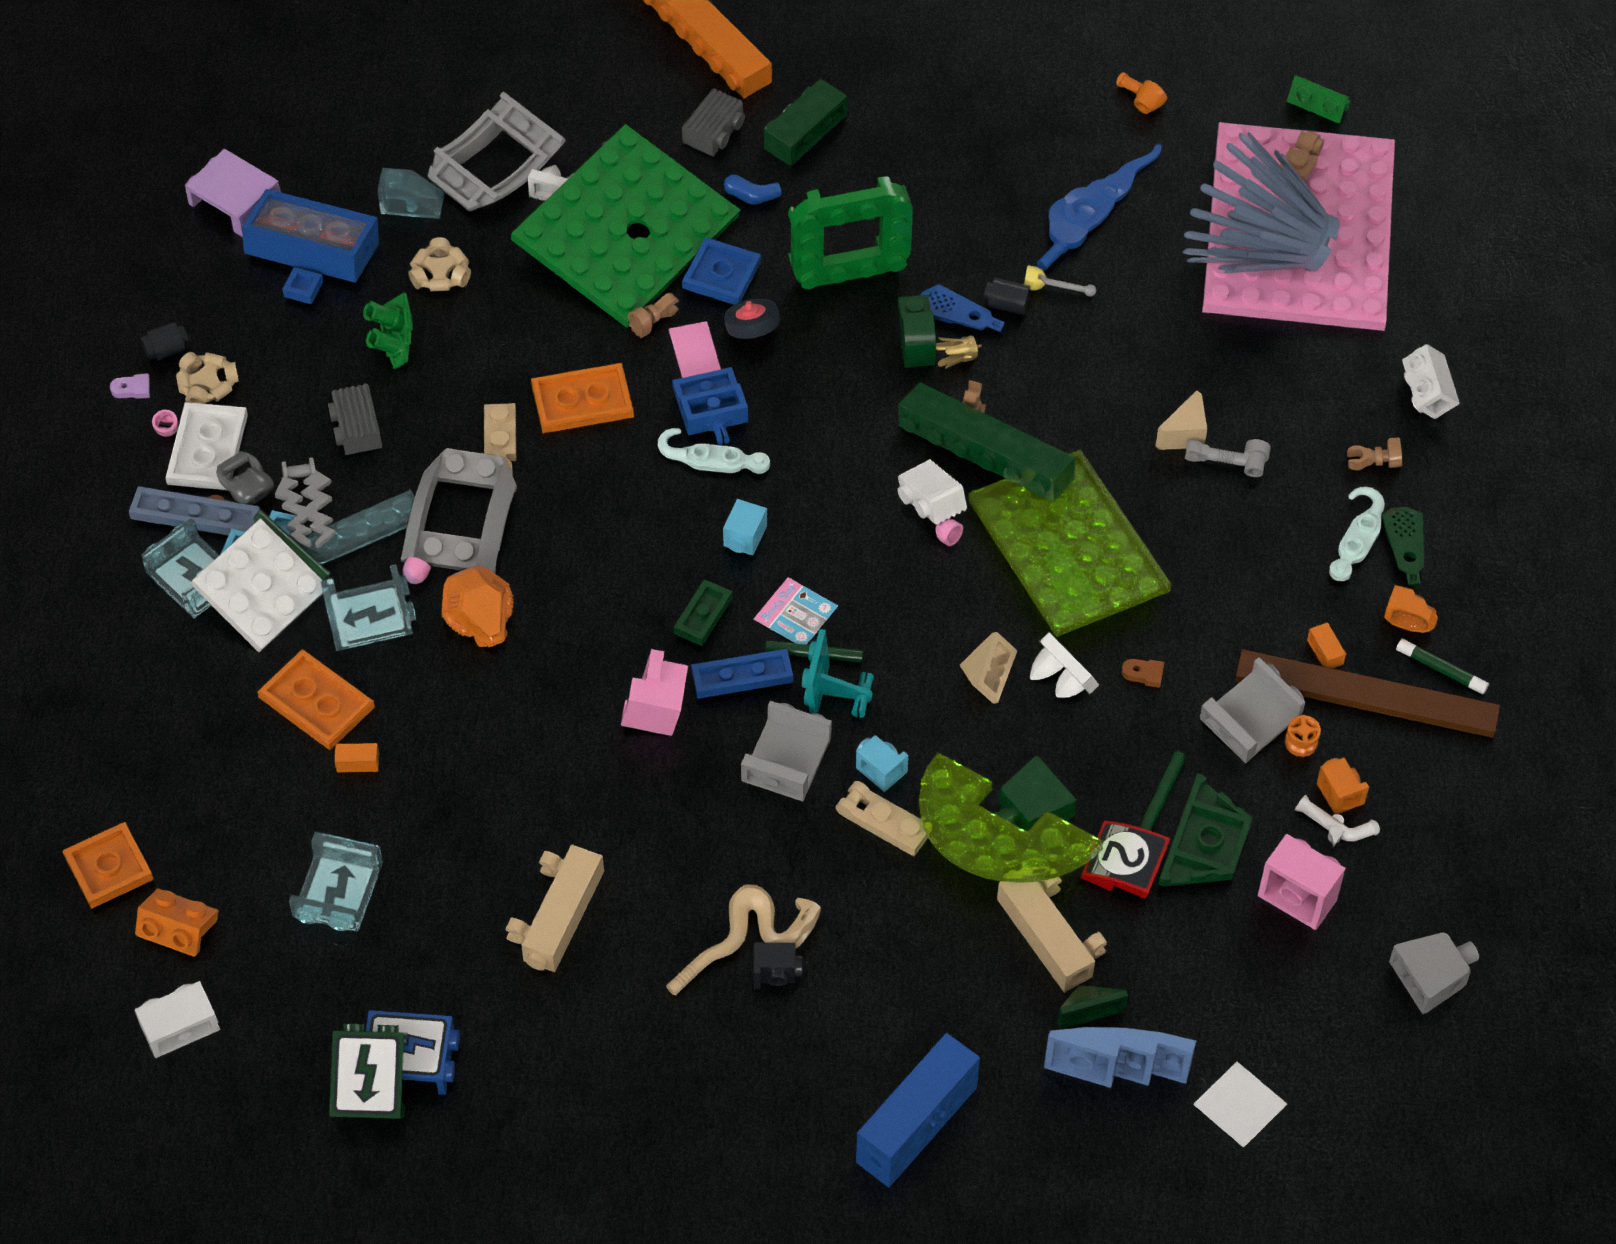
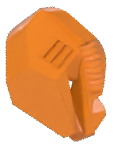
M478 565L449 576L444 584L442 617L449 624V627L458 632V634L469 638L473 636L480 647H492L502 643L507 637L506 622H508V618L512 616L514 599L509 587L510 584L489 569Z

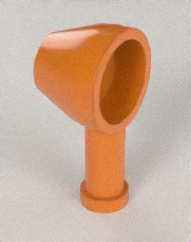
M1124 72L1117 78V86L1124 87L1137 94L1134 104L1144 114L1158 109L1167 101L1164 90L1152 81L1146 80L1142 84Z

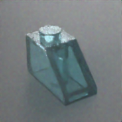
M382 168L377 190L381 214L440 219L444 200V192L412 170Z

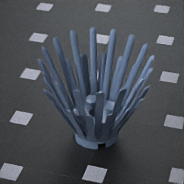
M1248 132L1249 139L1244 134L1239 133V139L1262 162L1254 156L1252 159L1248 158L1232 143L1227 144L1228 151L1251 169L1252 175L1280 199L1252 180H1247L1220 161H1215L1213 166L1216 170L1242 186L1239 189V194L1266 211L1208 184H1202L1200 187L1202 192L1235 207V211L1230 210L1228 212L1229 218L1196 208L1192 209L1190 214L1193 217L1239 231L1224 229L1220 236L1187 231L1184 236L1188 239L1258 251L1212 247L1209 250L1187 248L1183 251L1184 254L1212 256L1193 257L1188 259L1187 262L1236 263L1219 266V270H1227L1225 273L1303 268L1310 272L1317 271L1330 255L1332 249L1327 246L1330 237L1333 239L1337 238L1339 219L1326 212L1283 153L1280 154L1276 149L1274 151L1276 158L1283 165L1282 168L1250 132Z

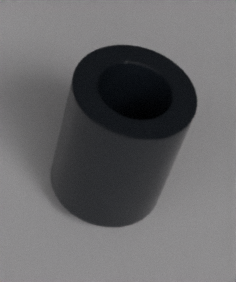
M995 278L993 283H987L984 300L988 301V307L1025 315L1031 286Z

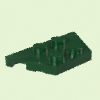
M1197 773L1160 876V886L1233 879L1253 818L1243 809L1236 807L1231 799L1222 791L1218 794L1206 783L1207 778L1202 774Z

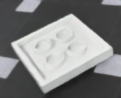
M261 518L191 582V585L258 652L263 650L329 587Z

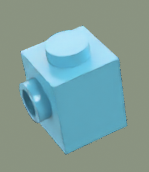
M737 499L723 527L724 546L737 553L744 552L754 555L767 528V508Z

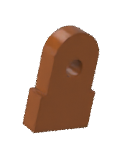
M1128 659L1123 663L1122 675L1127 680L1160 688L1165 662Z

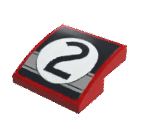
M1104 821L1080 878L1109 891H1112L1113 887L1116 886L1146 899L1170 838L1136 826Z

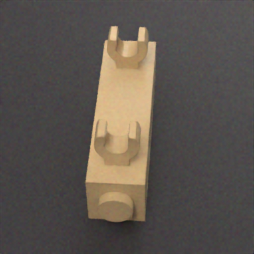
M574 845L570 846L564 859H561L552 852L544 851L539 861V864L543 865L540 872L544 875L555 877L531 926L517 918H511L506 927V931L509 932L507 939L514 943L522 944L523 960L537 970L547 969L553 972L556 971L604 873L602 855Z
M1028 868L1018 873L1011 872L1000 881L997 900L1065 993L1092 978L1095 966L1094 959L1106 953L1103 946L1107 945V941L1098 932L1082 943L1049 898L1061 890L1058 884L1062 880L1055 870L1046 873L1038 881Z

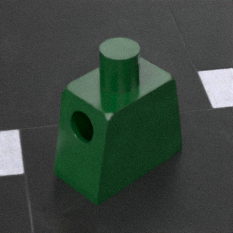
M1036 756L1002 786L999 796V805L1002 809L992 815V820L1001 832L1016 824L1025 836H1033L1073 818L1075 815L1076 799L1044 762Z

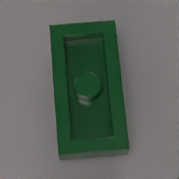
M704 579L675 624L674 634L703 646L733 599L732 591Z

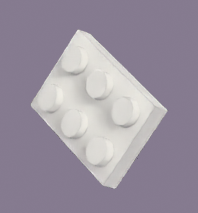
M185 402L166 474L167 485L227 490L219 483L216 470L219 464L239 453L248 416L246 408ZM234 470L225 475V477L232 480Z

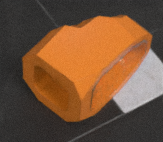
M1399 585L1394 586L1384 618L1392 625L1408 631L1424 633L1433 630L1438 620L1436 610L1427 605L1422 596L1416 595L1413 589Z

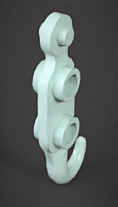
M671 428L664 431L658 439V448L666 458L679 460L697 470L736 473L743 468H747L753 473L761 474L770 467L769 457L761 452L745 455L739 448L711 444H695L684 448L670 447L667 444V440L673 435L681 434V429Z
M1359 487L1349 494V499L1351 500L1359 495H1366L1372 499L1373 504L1370 509L1353 520L1340 542L1338 552L1341 558L1333 561L1329 569L1330 576L1337 581H1345L1350 578L1352 573L1351 565L1364 560L1379 535L1381 514L1385 503L1383 496L1373 488Z

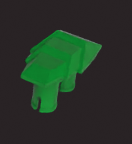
M402 293L384 305L370 301V304L367 303L364 307L363 316L367 321L379 323L381 331L375 328L373 331H369L366 338L367 346L385 351L387 357H390L393 368L397 369L408 362L411 330H413V318L407 294Z

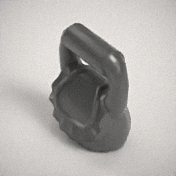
M240 451L217 466L216 474L219 483L231 492V496L238 503L254 505L274 489L271 477L263 471L257 458L248 452ZM247 462L251 464L252 468H247V471L234 476L232 480L225 477V475Z

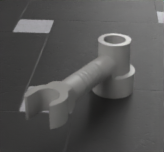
M1252 439L1246 442L1244 453H1234L1227 450L1210 448L1208 445L1196 440H1189L1185 459L1194 462L1212 460L1245 466L1244 473L1246 475L1260 477L1263 475L1265 462L1269 459L1271 446L1263 440Z

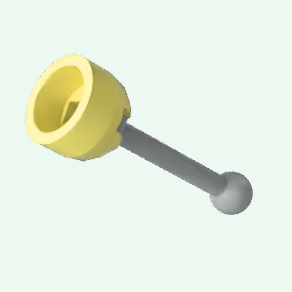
M1027 266L1024 284L1030 285L1031 291L1039 290L1047 284L1085 292L1090 297L1096 294V287L1094 285L1081 286L1048 279L1042 269L1035 266Z

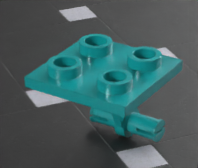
M819 629L817 641H811L809 648L810 669L805 668L802 677V688H806L804 705L809 706L810 714H818L823 695L855 699L851 713L855 717H858L859 713L860 718L865 716L867 703L872 699L871 685L874 676L868 673L866 678V672H862L858 686L829 676L830 664L826 630Z

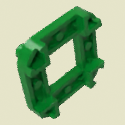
M878 177L876 188L821 198L818 189L807 192L808 199L800 203L796 208H789L791 253L788 254L795 278L801 283L802 288L812 289L816 286L842 283L847 280L863 277L868 278L889 271L898 272L906 267V260L911 252L913 207L905 185L901 186L891 183L889 177ZM880 217L879 236H876L874 247L824 256V227Z

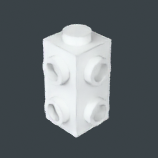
M1426 344L1402 360L1406 371L1404 377L1413 394L1411 400L1417 411L1436 419L1460 404L1444 354Z

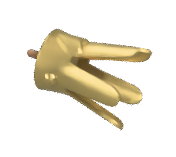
M971 335L961 339L939 338L942 341L952 342L936 344V350H945L946 354L951 355L941 359L938 362V366L946 365V369L961 361L974 360L978 355L977 348L982 347V345H977L974 337Z

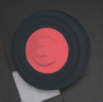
M749 299L730 307L724 315L726 329L731 336L740 339H750L773 331L779 325L780 316L778 308L773 301L768 299Z

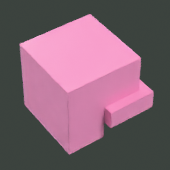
M651 649L642 679L632 678L629 698L624 703L621 726L672 736L681 712L688 666L663 661L664 651Z

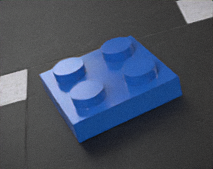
M705 237L682 281L683 289L735 305L741 302L761 263V254Z

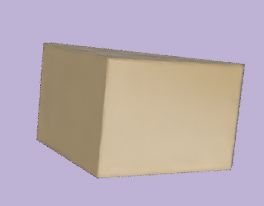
M1196 391L1158 428L1157 448L1160 450L1185 449L1189 440H1196L1205 444L1207 424L1202 394Z

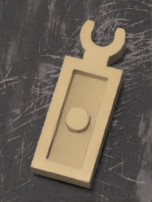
M515 403L484 405V454L504 457L512 476L511 461H516Z

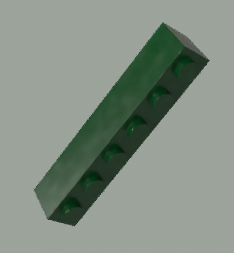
M919 382L898 404L899 426L906 431L923 437L932 444L939 445L955 453L958 457L980 465L983 469L990 470L1006 478L1009 482L1016 483L1032 491L1038 496H1043L1054 502L1075 479L1074 456Z

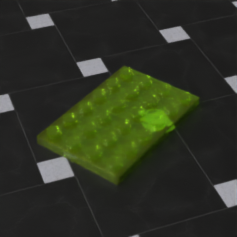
M1081 450L1069 454L1075 457V479L1054 502L1043 496H1038L1016 483H1011L1007 479L970 492L968 500L1056 637L1170 592L1171 589L1170 581Z

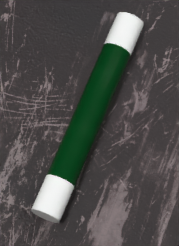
M1403 638L1397 645L1396 650L1482 695L1489 686L1488 682Z

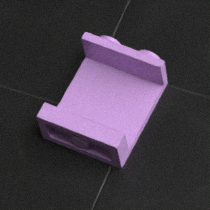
M223 149L216 157L211 158L208 164L199 173L192 176L185 185L189 205L194 207L203 199L231 216L234 232L242 237V226L264 191L269 189L280 192L278 180L226 149Z

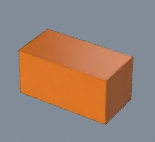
M1328 622L1310 628L1307 641L1321 665L1331 669L1343 665L1346 653Z
M377 743L336 744L335 766L337 772H378L379 750Z

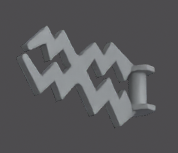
M309 458V464L289 467L286 466V462H282L283 478L277 488L275 498L285 500L282 508L297 515L286 525V529L293 531L290 536L296 542L307 547L312 546L311 540L306 537V535L312 533L311 530L322 534L315 542V547L320 548L336 534L335 530L327 527L328 524L333 522V518L318 512L332 501L331 496L320 492L331 484V479L315 470L313 458ZM307 477L303 481L305 485L309 486L301 491V495L291 491L298 486V481L293 480L294 478ZM303 496L313 500L306 507L298 505L303 501ZM306 521L313 522L310 525V528L304 526L303 524Z

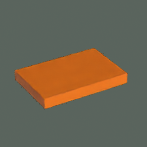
M622 363L531 379L542 433L634 417Z
M303 649L257 691L258 697L329 750L375 708L372 699Z

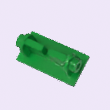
M1295 75L1286 102L1340 123L1343 112L1348 110L1351 100H1348V97L1344 94L1342 95Z

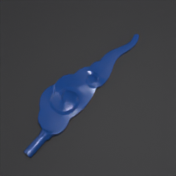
M1160 144L1155 145L1151 153L1126 163L1116 173L1110 174L1105 179L1093 181L1087 187L1073 189L1064 198L1056 201L1050 207L1048 216L1050 225L1049 237L1054 244L1037 262L1038 268L1043 271L1047 270L1061 254L1082 245L1088 232L1099 226L1111 213L1115 203L1128 194L1137 172L1159 157L1162 146Z

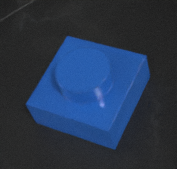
M294 267L282 289L283 296L312 304L323 284L322 274Z

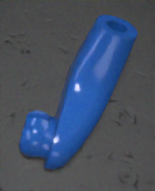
M730 175L724 181V189L729 195H734L748 204L757 205L781 196V188L778 182L757 185L738 175Z

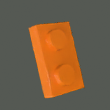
M157 888L138 907L135 934L140 938L191 956H196L200 951L201 937L217 922L218 910L206 906L202 902L192 901L175 895L171 891Z

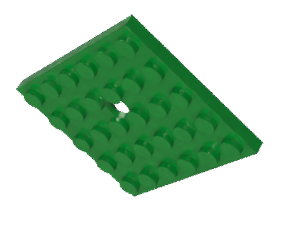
M625 124L512 232L511 240L627 328L630 322L628 313L639 307L645 308L651 305L691 265L705 237L716 240L739 217L740 209ZM640 223L648 228L650 235L647 238L638 237L632 239L627 233V228L631 224Z

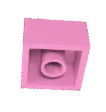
M1286 834L1265 863L1258 896L1317 930L1337 901L1346 868L1341 866L1333 857L1324 856L1315 851L1304 840L1295 839Z

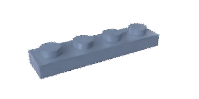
M138 486L129 509L130 519L229 535L231 529L246 532L256 523L253 518L261 510L260 506Z

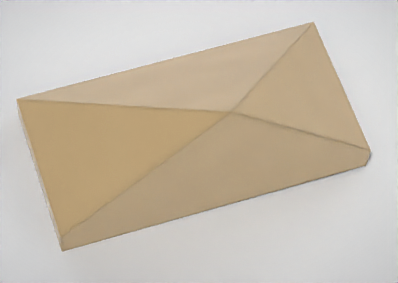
M994 632L960 666L976 689L993 704L998 703L1017 650L999 633Z

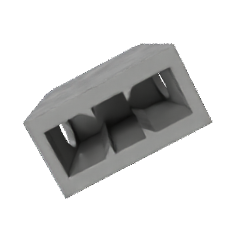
M1442 932L1395 945L1389 962L1422 1014H1425L1467 984L1470 975L1468 965L1478 961L1479 954L1472 942L1456 947L1448 934Z

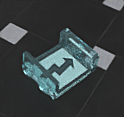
M191 518L183 525L175 527L169 535L158 543L150 545L141 556L146 573L195 618L212 605L191 585V582L219 555L199 537L196 522Z
M396 564L390 566L392 580L336 593L333 579L320 581L336 651L412 634L410 621L416 620L412 601H405L404 595L409 594L408 584L405 575L399 577Z
M315 832L311 841L314 857L299 897L291 895L289 900L293 917L307 924L317 922L329 925L338 931H346L348 929L358 932L383 864L380 846Z

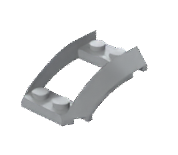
M505 92L500 94L501 99L491 110L487 109L462 135L443 148L439 149L437 147L434 150L433 166L430 165L428 178L468 211L493 203L528 181L531 170L539 171L566 141L560 134ZM504 130L533 154L509 177L496 186L489 188L462 167L461 164L486 147Z
M445 449L424 471L410 513L401 561L406 562L408 557H416L434 567L462 571L478 565L495 573L498 551H500L508 511L514 492L517 489L506 459L496 455ZM438 481L493 489L481 539L424 531L430 503Z

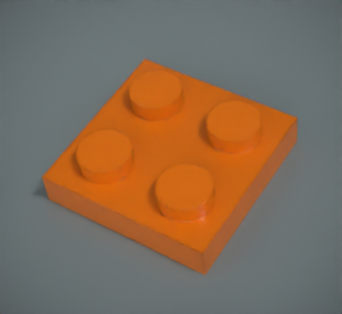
M125 822L62 850L91 909L154 880Z

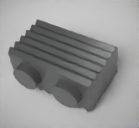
M715 88L712 89L683 125V143L706 154L715 156L718 149L726 147L733 130L741 128L745 119L743 102L735 97L732 98L731 95L727 96L726 93L717 91Z
M365 383L357 387L340 388L338 391L334 389L332 391L333 403H328L331 421H338L339 427L333 428L337 446H344L345 455L382 448L369 385Z

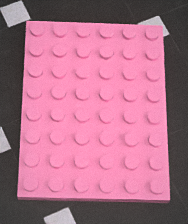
M1219 122L1215 161H1220L1247 180H1252L1280 199L1252 175L1251 169L1228 151L1227 144L1232 143L1248 158L1252 159L1254 156L1262 162L1239 139V133L1244 134L1249 139L1248 132H1250L1280 165L1281 163L1274 153L1275 149L1285 156L1290 147L1296 148V142L1302 130ZM1314 132L1319 134L1320 138L1324 139L1325 142L1319 156H1315L1318 157L1317 165L1305 184L1326 212L1339 219L1337 238L1333 239L1330 237L1327 246L1332 249L1330 255L1315 272L1296 268L1225 273L1227 270H1219V266L1236 263H1207L1203 312L1384 331L1387 314L1395 140ZM1214 170V188L1266 211L1239 194V189L1242 186L1218 170ZM1212 197L1211 213L1229 218L1228 212L1230 210L1235 211V207ZM1210 222L1209 234L1220 236L1224 229L1239 230ZM1208 242V250L1212 247L1258 251Z

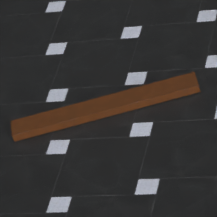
M1242 649L1235 679V682L1238 683L1252 672L1254 661L1259 657L1266 664H1272L1279 671L1281 679L1287 685L1295 686L1303 697L1491 738L1494 737L1500 708L1498 704Z

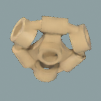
M434 238L426 249H420L410 262L412 269L408 274L416 289L426 287L430 288V291H449L450 287L453 286L465 287L470 279L471 270L467 266L469 260L459 247H452L445 238ZM422 268L431 273L433 278L428 281ZM453 270V273H452V276H451V280H450V279H448L449 273Z
M193 352L185 354L179 362L180 372L176 374L179 392L186 396L185 400L188 403L206 404L212 400L217 402L232 391L234 383L239 382L235 362L230 363L226 361L225 356L208 352L205 355H196ZM224 368L227 381L221 382L218 380V369Z

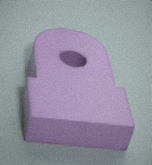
M136 374L134 377L114 379L110 384L112 395L116 398H150L149 374Z

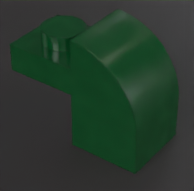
M929 296L898 297V310L902 329L901 348L905 368L935 365V325Z

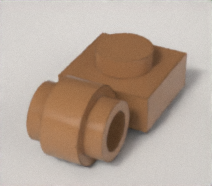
M1302 131L1297 139L1296 148L1290 147L1285 155L1286 159L1305 183L1317 165L1318 157L1315 156H1319L1325 142L1324 139L1320 138L1319 134L1312 131L1307 133Z

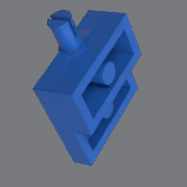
M732 367L672 380L673 390L688 436L706 431H714L718 445H723V441L726 445L730 442L726 428L748 422V406L740 383L737 384Z

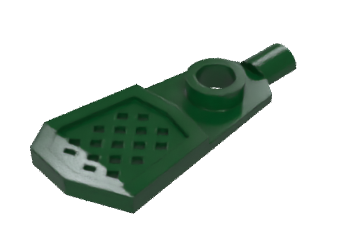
M1409 507L1391 508L1381 517L1389 545H1391L1398 570L1406 573L1408 586L1417 587L1421 584L1419 572L1424 569L1423 513ZM1404 557H1411L1414 561L1407 562Z

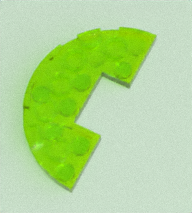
M937 753L923 775L919 796V810L926 835L933 846L945 858L972 874L1003 882L1026 883L1043 881L1078 869L1093 859L1103 849V841L1048 811L1027 832L980 807L979 804L992 791V781L940 753Z

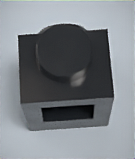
M754 942V989H761V983L783 986L787 983H795V977H802V956H796V943Z

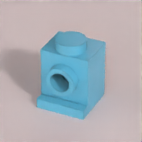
M875 735L871 739H864L856 750V768L885 792L908 772V754L903 751L898 755L897 750L892 744L883 742Z

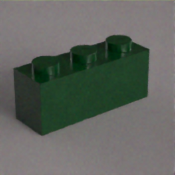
M819 79L812 87H807L802 96L793 104H789L778 118L766 125L763 132L764 149L792 166L847 116V95Z

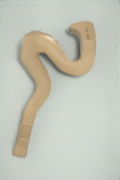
M743 885L733 894L729 902L730 933L723 942L712 946L698 955L666 985L667 989L676 996L711 962L728 956L739 949L746 937L748 913L750 910L753 909L757 913L759 931L764 942L796 943V948H798L814 928L820 915L821 907L813 901L797 898L795 903L796 907L800 910L798 917L790 928L783 933L777 934L774 930L775 907L771 896L758 885Z

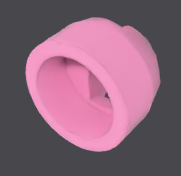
M160 410L154 415L152 425L159 435L170 437L177 432L179 421L172 411ZM162 424V425L171 426V427H170V428L159 427V425Z
M945 519L944 522L936 525L938 539L947 546L954 545L960 539L963 532V525L953 519Z
M408 557L403 566V575L409 583L418 584L426 579L431 567L419 558Z

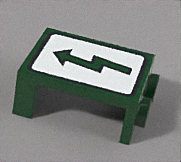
M343 1024V1030L333 1031L330 1117H405V1103H402L404 1040L408 1039V1032H399V1025H378V1031H364V1024Z

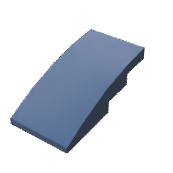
M1083 1027L1050 1031L1048 1036L1044 1068L1110 1088L1115 1076L1149 1086L1152 1074L1186 1084L1196 1041L1161 1032L1130 1028Z

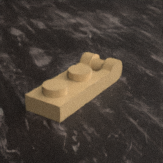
M854 781L848 789L849 795L846 798H841L836 805V810L843 817L912 856L917 854L932 833V825L873 793L860 781ZM859 802L867 806L864 811L857 807Z

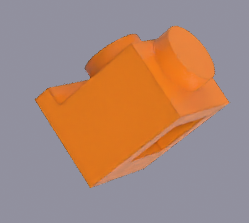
M1345 758L1330 759L1320 767L1317 785L1334 814H1339L1365 804L1369 786L1366 782L1361 783L1358 772L1355 768H1350Z

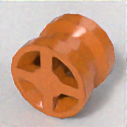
M1306 715L1296 716L1291 719L1285 737V745L1288 751L1300 757L1309 756L1314 753L1320 737L1321 728L1319 723L1314 718Z

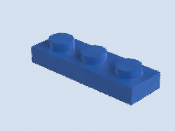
M787 649L691 665L697 699L793 683V672Z

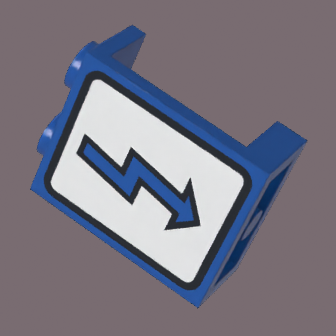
M369 1010L366 1031H378V1025H399V1032H408V1039L404 1040L403 1080L436 1082L438 1093L446 1095L447 1082H453L455 1075V1061H451L452 1050L458 1051L460 1031L454 1029L452 1016Z

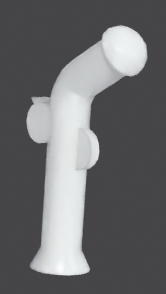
M1307 795L1300 800L1295 808V811L1303 812L1329 830L1328 839L1332 842L1333 847L1340 839L1354 842L1372 835L1376 836L1380 831L1379 824L1374 820H1369L1368 823L1354 828H1348L1343 824L1344 818L1341 815H1329L1310 802Z

